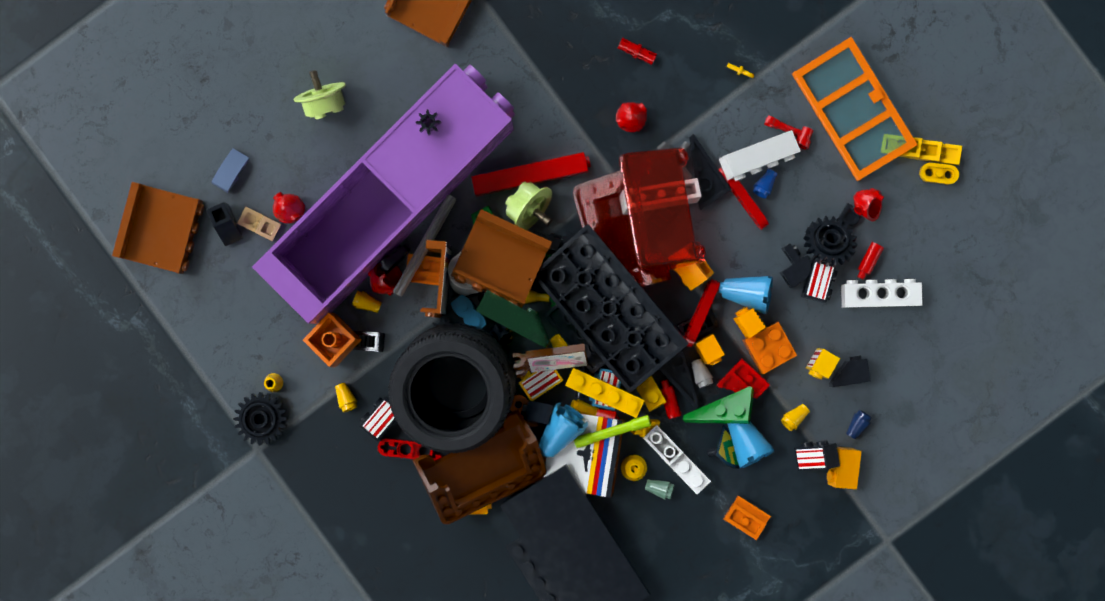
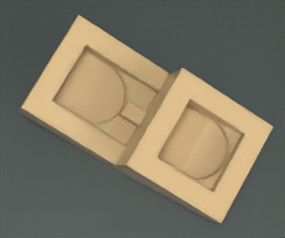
M246 206L237 224L273 241L281 225Z

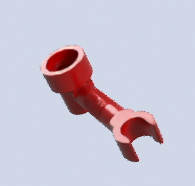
M768 115L764 125L785 132L792 130L794 136H797L796 141L799 148L809 149L813 129L803 127L800 130Z

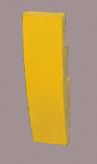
M884 134L881 153L888 154L907 142L903 136ZM913 137L917 146L898 156L960 166L963 146Z

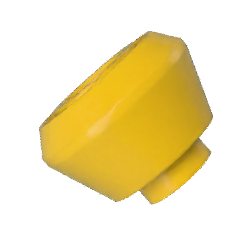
M630 455L623 460L621 472L626 479L638 481L645 476L647 464L642 457Z

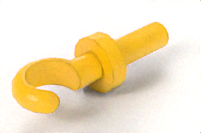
M730 63L726 66L736 71L737 75L741 73L754 78V74L744 70L743 66L737 67Z

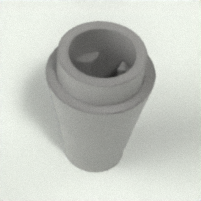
M702 359L691 362L695 383L699 386V389L714 383L712 380L714 377Z

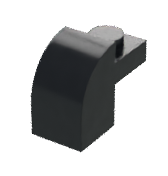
M789 243L781 249L792 265L781 271L780 275L791 289L808 277L811 270V262L808 255L800 258L799 255L801 253L799 249Z

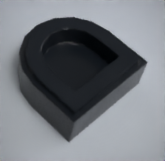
M847 203L837 220L842 219L844 225L849 223V226H852L859 222L860 215L854 211V206Z

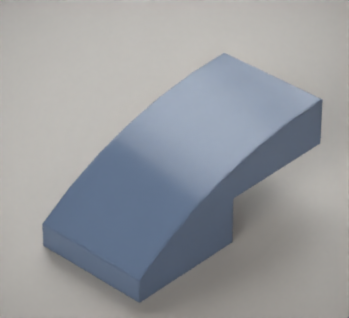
M232 148L211 183L228 193L238 180V175L249 162V158Z

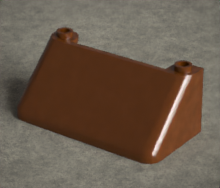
M518 409L508 413L503 423L504 427L488 442L478 448L462 453H449L435 461L431 455H421L413 460L415 468L443 524H451L545 476L546 467L538 441Z

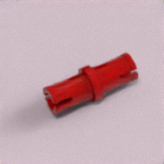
M623 37L617 48L629 53L633 58L641 59L650 65L653 64L657 55L643 48L641 44L637 45Z

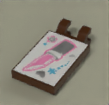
M585 344L526 351V354L513 353V359L516 360L514 370L516 371L517 378L524 377L528 371L533 373L588 366Z

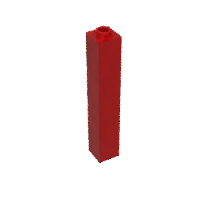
M584 152L475 175L471 176L475 196L478 197L519 188L523 182L538 184L588 173V168L591 165L589 156L585 157Z

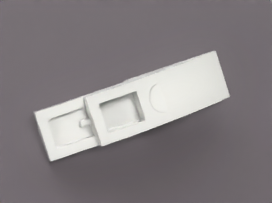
M658 425L643 437L697 495L711 483L703 472Z

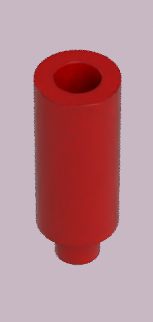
M871 242L858 267L860 272L857 278L864 280L866 275L871 274L884 247Z
M668 380L661 381L662 389L660 391L666 400L664 407L668 419L681 416L673 386L669 385Z

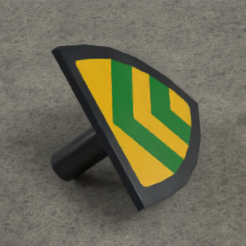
M722 425L717 447L708 449L707 454L709 457L716 456L730 468L740 469L730 432Z

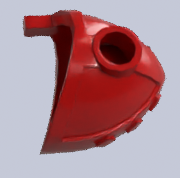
M623 103L616 113V122L624 131L639 132L647 120V109L642 103Z
M871 188L870 190L856 192L853 196L854 211L869 221H876L880 216L882 200L884 199L881 191Z
M279 192L273 197L275 200L273 213L280 222L286 224L294 223L303 216L305 205L297 195Z
M379 263L368 273L372 290L378 294H388L391 296L394 294L393 290L402 276V272L396 266L388 274H385L380 269L382 265Z

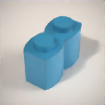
M461 294L451 302L452 309L458 316L463 318L465 324L480 329L487 325L484 316L475 310L472 301Z

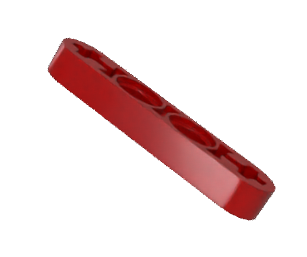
M722 167L719 168V172L730 186L731 191L757 227L762 230L768 226V220L740 181H735L734 178L727 181Z
M712 278L705 287L684 335V338L689 342L687 346L690 348L698 337L720 286V282Z
M386 438L379 442L378 451L383 456L416 459L421 456L419 450L422 446L410 440ZM386 442H389V446H396L395 442L399 443L397 454H394V449H389L386 453L385 449L381 446L385 445ZM403 444H408L411 447V452L407 455L400 451ZM430 450L429 455L432 456L434 451ZM435 454L436 458H433L434 461L441 458L442 455Z

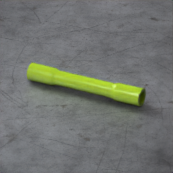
M649 415L632 419L629 422L580 435L574 442L576 448H581L603 439L651 426Z

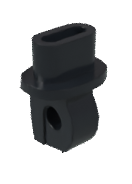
M535 230L533 232L552 242L549 248L550 251L554 253L557 251L562 239L556 237L555 233L546 236Z

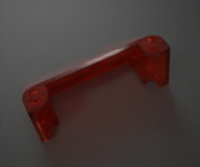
M684 148L622 154L619 157L636 260L642 269L665 272L705 262V247L695 241L682 170V167L686 166L689 160L688 153Z
M641 169L620 170L575 186L573 197L582 228L590 224L642 287L671 279L669 269L665 264H652L639 214L623 215L619 196L622 190L641 188L643 184Z

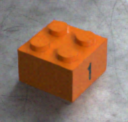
M328 312L303 339L329 367H337L362 340L336 313Z
M774 322L751 338L742 340L760 374H765L797 356L779 322Z

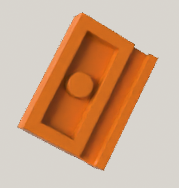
M408 254L407 265L414 254ZM425 256L411 282L439 286L441 258Z
M737 495L723 519L757 540L771 516Z

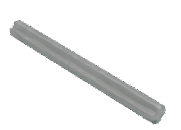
M447 195L395 286L393 293L402 297L428 252L426 240L434 241L456 202V198Z

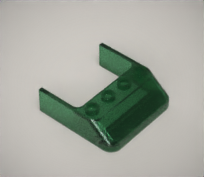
M489 290L486 291L476 310L477 312L547 349L550 339L541 318L538 317V312L529 307L527 310H524Z

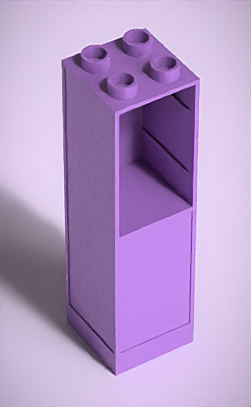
M454 64L252 266L308 324H318L328 312L332 313L369 276L368 273L387 255L389 256L437 208L446 196L514 130L511 119L515 115L513 112L514 107L499 92L490 98L484 92L488 88L485 84V78L472 65H469L463 71ZM427 109L431 115L437 113L438 116L435 120L441 121V124L436 126L438 132L433 130L430 136H428L426 130L421 133L419 130L422 126L416 124V121L421 119L419 113L424 115ZM427 118V122H424L427 127L434 123L430 118Z

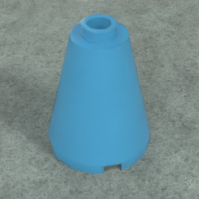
M773 277L726 278L724 282L720 283L719 293H722V298L749 309H755L754 311L767 314L771 300Z
M557 403L553 408L548 425H546L539 442L541 454L545 457L557 455L588 428V422L584 423L582 421V414L567 404L562 407L560 406L561 403Z
M751 421L750 424L727 423L740 468L752 465L760 461L764 455L767 457L774 452L773 447Z

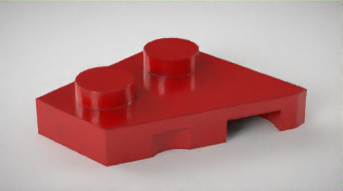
M741 358L716 385L719 388L729 389L733 392H738L749 386L753 387V398L757 399L770 386V383Z

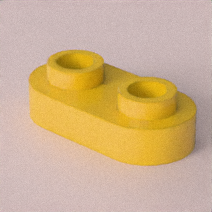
M926 163L920 168L919 175L925 182L949 185L958 180L959 171L953 165ZM926 170L932 172L931 176L926 175ZM946 172H949L951 175L949 179L945 177Z

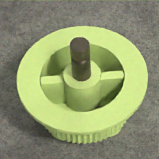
M313 70L309 74L312 78L314 89L301 93L293 99L294 102H301L307 117L320 119L325 117L328 112L336 113L344 110L345 101L341 90L346 84L339 82L322 86L317 70Z
M523 182L519 186L518 191L506 200V215L515 222L514 225L525 230L531 228L538 220L543 221L544 224L549 226L552 219L544 214L551 201V189L548 187L539 189L533 183Z

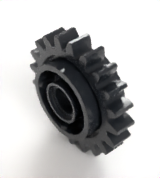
M825 216L823 221L817 218L816 222L812 221L810 226L807 227L803 238L806 241L804 247H809L806 252L807 254H814L812 260L819 258V265L822 261H825L826 267L829 266L830 262L836 267L838 262L840 265H844L845 261L849 262L856 252L855 248L858 245L855 242L857 236H852L854 229H847L849 223L842 225V219L836 222L835 216H833L831 221H829L828 217Z
M259 392L257 398L255 393H252L251 400L248 397H244L245 404L238 403L241 410L238 409L234 412L239 414V417H235L233 420L239 421V424L234 427L241 428L238 435L245 434L244 441L251 438V444H254L258 440V445L261 446L263 440H265L266 444H270V438L276 441L278 440L276 434H283L280 428H286L287 426L282 421L288 418L283 417L282 414L287 410H280L283 402L276 404L278 397H274L271 400L270 393H267L264 398L263 392ZM259 413L265 417L263 424L258 423L256 420Z

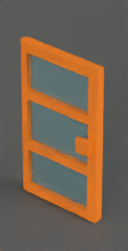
M852 37L792 73V76L856 181L861 180L863 177L917 146L916 141Z

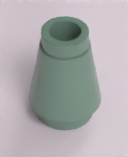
M648 479L645 490L666 500V498L671 499L675 485L670 484V481Z

